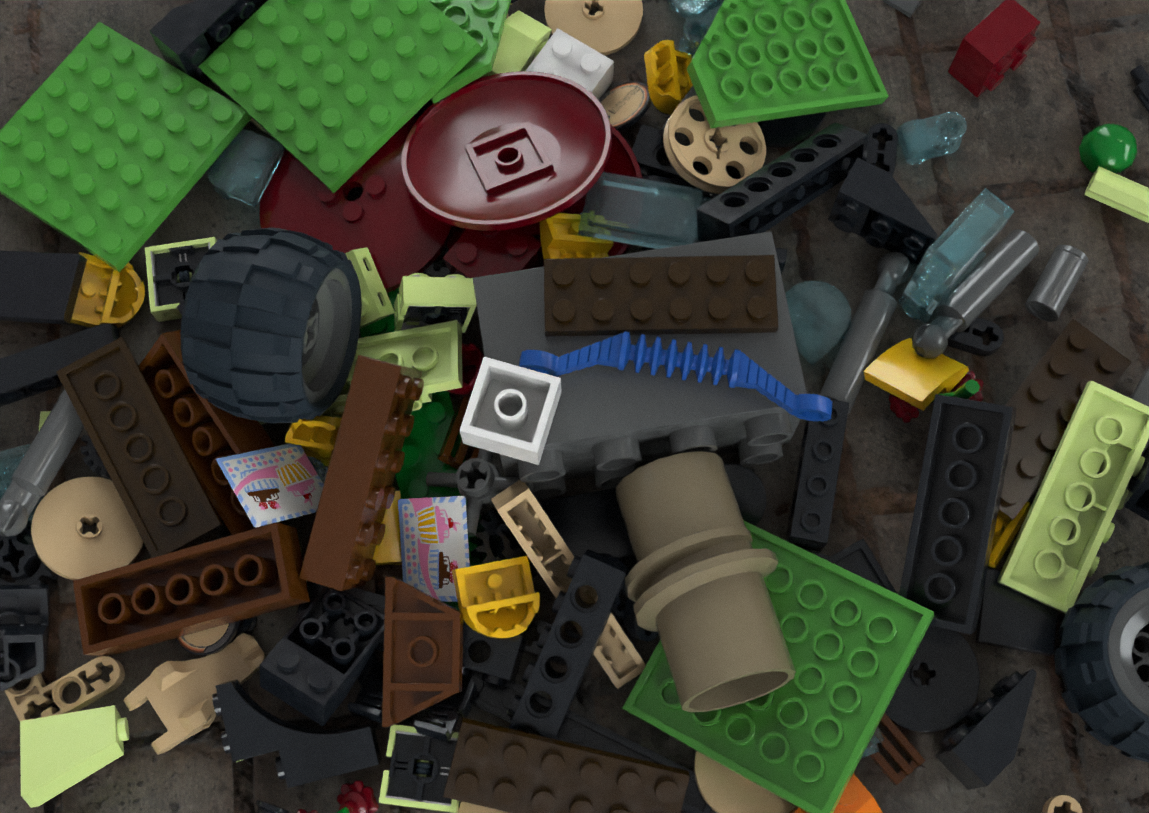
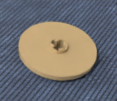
M546 0L544 9L545 22L547 27L552 29L551 36L558 28L605 56L621 50L637 35L643 18L642 0ZM593 7L598 8V11L595 13V15H589V11H591Z
M80 477L68 480L48 492L38 504L33 515L31 535L37 555L51 571L70 580H77L130 565L138 557L144 545L115 485L110 479ZM86 523L91 526L96 523L97 533L86 532L82 534V524Z
M695 751L694 774L698 789L704 800L716 813H790L796 807Z

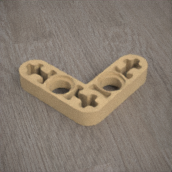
M100 656L49 685H46L41 673L31 677V682L27 688L18 691L13 686L4 691L19 721L30 719V715L35 712L33 707L35 704L45 707L55 702L60 711L57 708L49 707L41 713V717L79 711L117 689L124 680L125 670L120 661L109 656ZM103 665L113 668L114 671L109 674L111 680L109 682L102 679L96 680L90 684L95 689L91 692L90 685L83 679V676L86 675V678L93 680L102 674L101 667ZM70 683H78L81 688L79 699L74 703L67 704L62 696L64 688Z

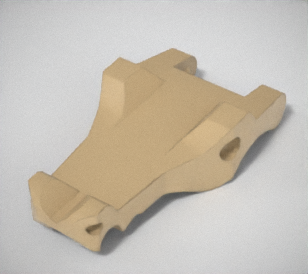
M242 633L232 643L215 654L187 661L164 662L156 667L151 675L128 694L123 701L129 711H132L149 700L168 730L153 741L151 746L157 755L165 753L189 737L210 727L217 716L212 695L217 693L216 685L238 679L242 685L255 672L260 670V664L265 659V653L253 636Z

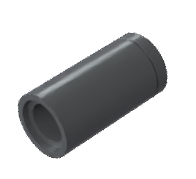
M1058 245L1025 303L1027 311L1041 320L1048 322L1057 321L1089 262L1088 257L1081 250L1073 246Z

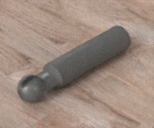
M1017 229L1010 232L937 307L938 316L931 324H923L915 330L912 336V347L915 352L925 358H936L944 353L948 345L947 339L954 332L966 330L1038 255L1039 246L1036 240L1023 230Z
M889 252L878 261L876 271L879 278L874 289H868L864 292L819 394L833 400L849 402L848 413L851 412L865 380L863 371L873 362L896 309L897 301L893 298L895 290L911 274L910 262L900 252Z
M65 389L12 475V482L0 500L1 536H16L26 528L28 518L41 496L46 494L84 429V425Z

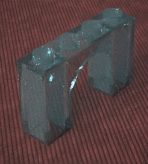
M985 188L927 249L898 301L905 313L911 318L919 319L926 324L937 312V307L982 262L986 256L982 250L1005 227L1015 211Z

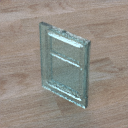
M603 172L598 181L587 192L584 208L581 212L578 235L654 249L693 244L697 230L696 209L701 206L703 190Z

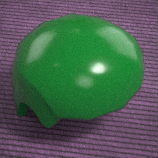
M1114 123L1100 125L1083 137L1079 146L1080 159L1092 173L1099 166L1113 173H1120L1132 166L1137 156L1136 138L1128 128Z

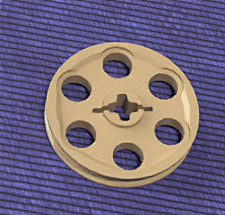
M697 95L681 102L669 117L664 128L663 143L669 162L685 181L703 191L721 194L761 169L764 165L766 143L758 123L753 122L736 126L710 128ZM689 109L700 111L704 116V121L694 120L690 116ZM675 133L686 135L690 145L684 146L678 143L675 139ZM740 142L749 143L754 149V154L749 155L743 152L740 148ZM693 162L703 163L708 169V174L702 175L698 173L693 167ZM726 166L735 167L740 172L741 179L730 177L726 172Z

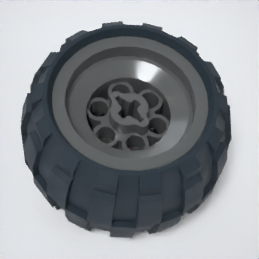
M280 228L242 230L241 233H228L222 240L218 239L196 268L188 288L182 313L180 332L181 354L190 384H193L195 392L202 398L208 399L214 406L234 416L265 423H296L299 419L312 420L316 416H321L341 393L352 368L358 345L362 309L361 289L351 260L347 259L345 253L333 250L332 245L302 232Z
M1149 562L1138 566H1125L1096 580L1080 593L1077 602L1068 609L1060 626L1058 634L1062 642L1061 647L1055 650L1054 656L1055 674L1061 675L1065 692L1061 695L1070 712L1078 713L1086 723L1084 726L1085 730L1103 745H1113L1121 750V754L1149 763ZM1135 639L1143 642L1145 647L1143 653L1135 649ZM1138 667L1143 668L1147 672L1146 682L1142 681L1138 676Z

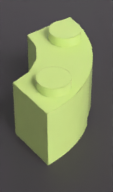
M520 10L506 18L493 69L480 78L500 73L526 71L547 43L552 29Z

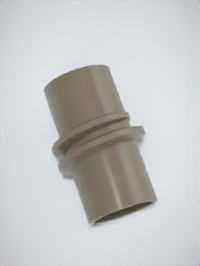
M704 451L679 453L648 463L624 477L616 487V498L637 563L625 577V590L628 598L635 602L634 614L637 625L659 634L682 710L691 713L728 708L764 696L791 681L796 671L764 581L765 577L776 570L778 559L776 554L767 548L753 549L751 544L753 538L744 524L722 458L715 453Z

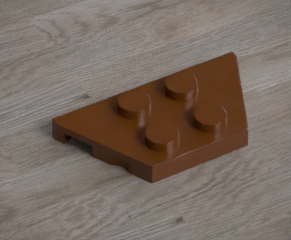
M385 577L382 727H390L462 691L463 613L396 577Z

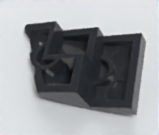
M50 584L0 585L1 691L13 687L15 683L23 679H29L43 672L46 668L50 623Z

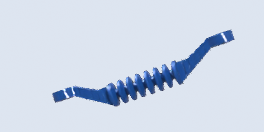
M624 331V333L615 335L613 338H607L602 340V342H596L581 348V350L578 349L560 357L540 350H525L520 355V367L556 377L597 364L617 367L618 370L624 371L629 360H633L635 373L641 371L645 362L649 363L650 374L655 376L660 365H664L666 378L672 376L676 367L680 368L681 379L686 381L690 371L695 370L697 383H702L706 373L709 372L711 373L712 383L717 386L722 375H726L728 388H735L736 386L756 389L759 393L797 418L817 422L830 420L832 415L833 401L830 398L817 394L795 395L781 382L776 381L777 379L771 374H767L768 372L762 367H758V364L752 359L749 360V357L739 349H734L730 359L727 360L724 356L723 347L719 346L714 357H709L708 345L703 344L699 354L695 355L692 342L688 341L683 352H678L677 341L672 339L667 350H664L661 337H656L652 347H647L646 336L641 334L636 345H632L630 332Z

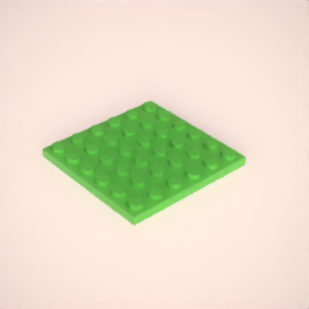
M268 0L219 46L199 68L332 193H335L481 50V47L473 37L428 0Z
M98 22L0 130V193L120 272L252 118L236 103L103 23Z
M744 521L746 528L750 531L753 538L751 543L753 549L767 548L773 551L778 559L776 570L765 577L764 581L796 671L794 678L784 686L751 701L724 709L690 713L681 708L660 640L622 709L807 813H833L934 617V611Z

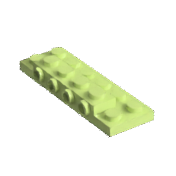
M458 320L359 338L347 381L335 402L322 415L342 418L358 355L423 371L421 379L424 380L423 391L420 399L414 402L412 411L419 410L422 407V403L432 402V393L463 388L462 328Z
M1092 380L1087 382L997 582L1064 614L1067 613L1069 608L1074 606L1086 577H1091L1098 567L1100 557L1096 555L1101 544H1105L1114 531L1115 524L1111 521L1116 510H1121L1124 507L1125 499L1129 493V490L1126 489L1132 476L1138 475L1144 464L1145 457L1141 455L1149 439L1148 406Z

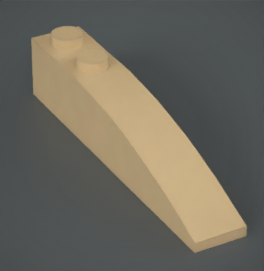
M518 480L491 498V501L553 595L557 598L561 590L567 592L572 581L571 578L567 577V572L574 559V555L526 483ZM589 585L580 587L579 594L584 602L590 604L597 602L598 595L593 587ZM611 613L594 651V656L615 687L619 689L641 674L646 664ZM572 621V623L582 636L583 632L581 626L577 622Z

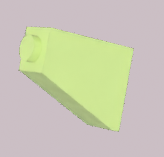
M115 705L20 721L21 796L31 808L38 807L123 756V741L129 740L127 718H121Z

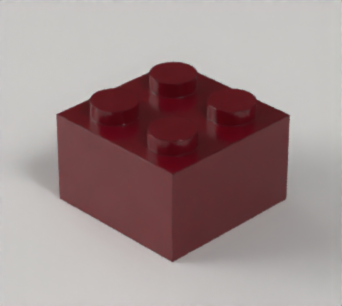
M1005 0L963 38L948 73L976 97H979L986 89L990 92L993 91L1005 77L1003 74L1009 68L1015 71L1027 58L1025 52L1035 43L1037 38L1034 34L1041 22L1015 0Z
M520 227L494 231L467 229L443 257L452 274H460L465 278L543 267L544 265L541 242Z

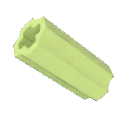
M1099 166L1090 179L1084 195L1149 223V188Z

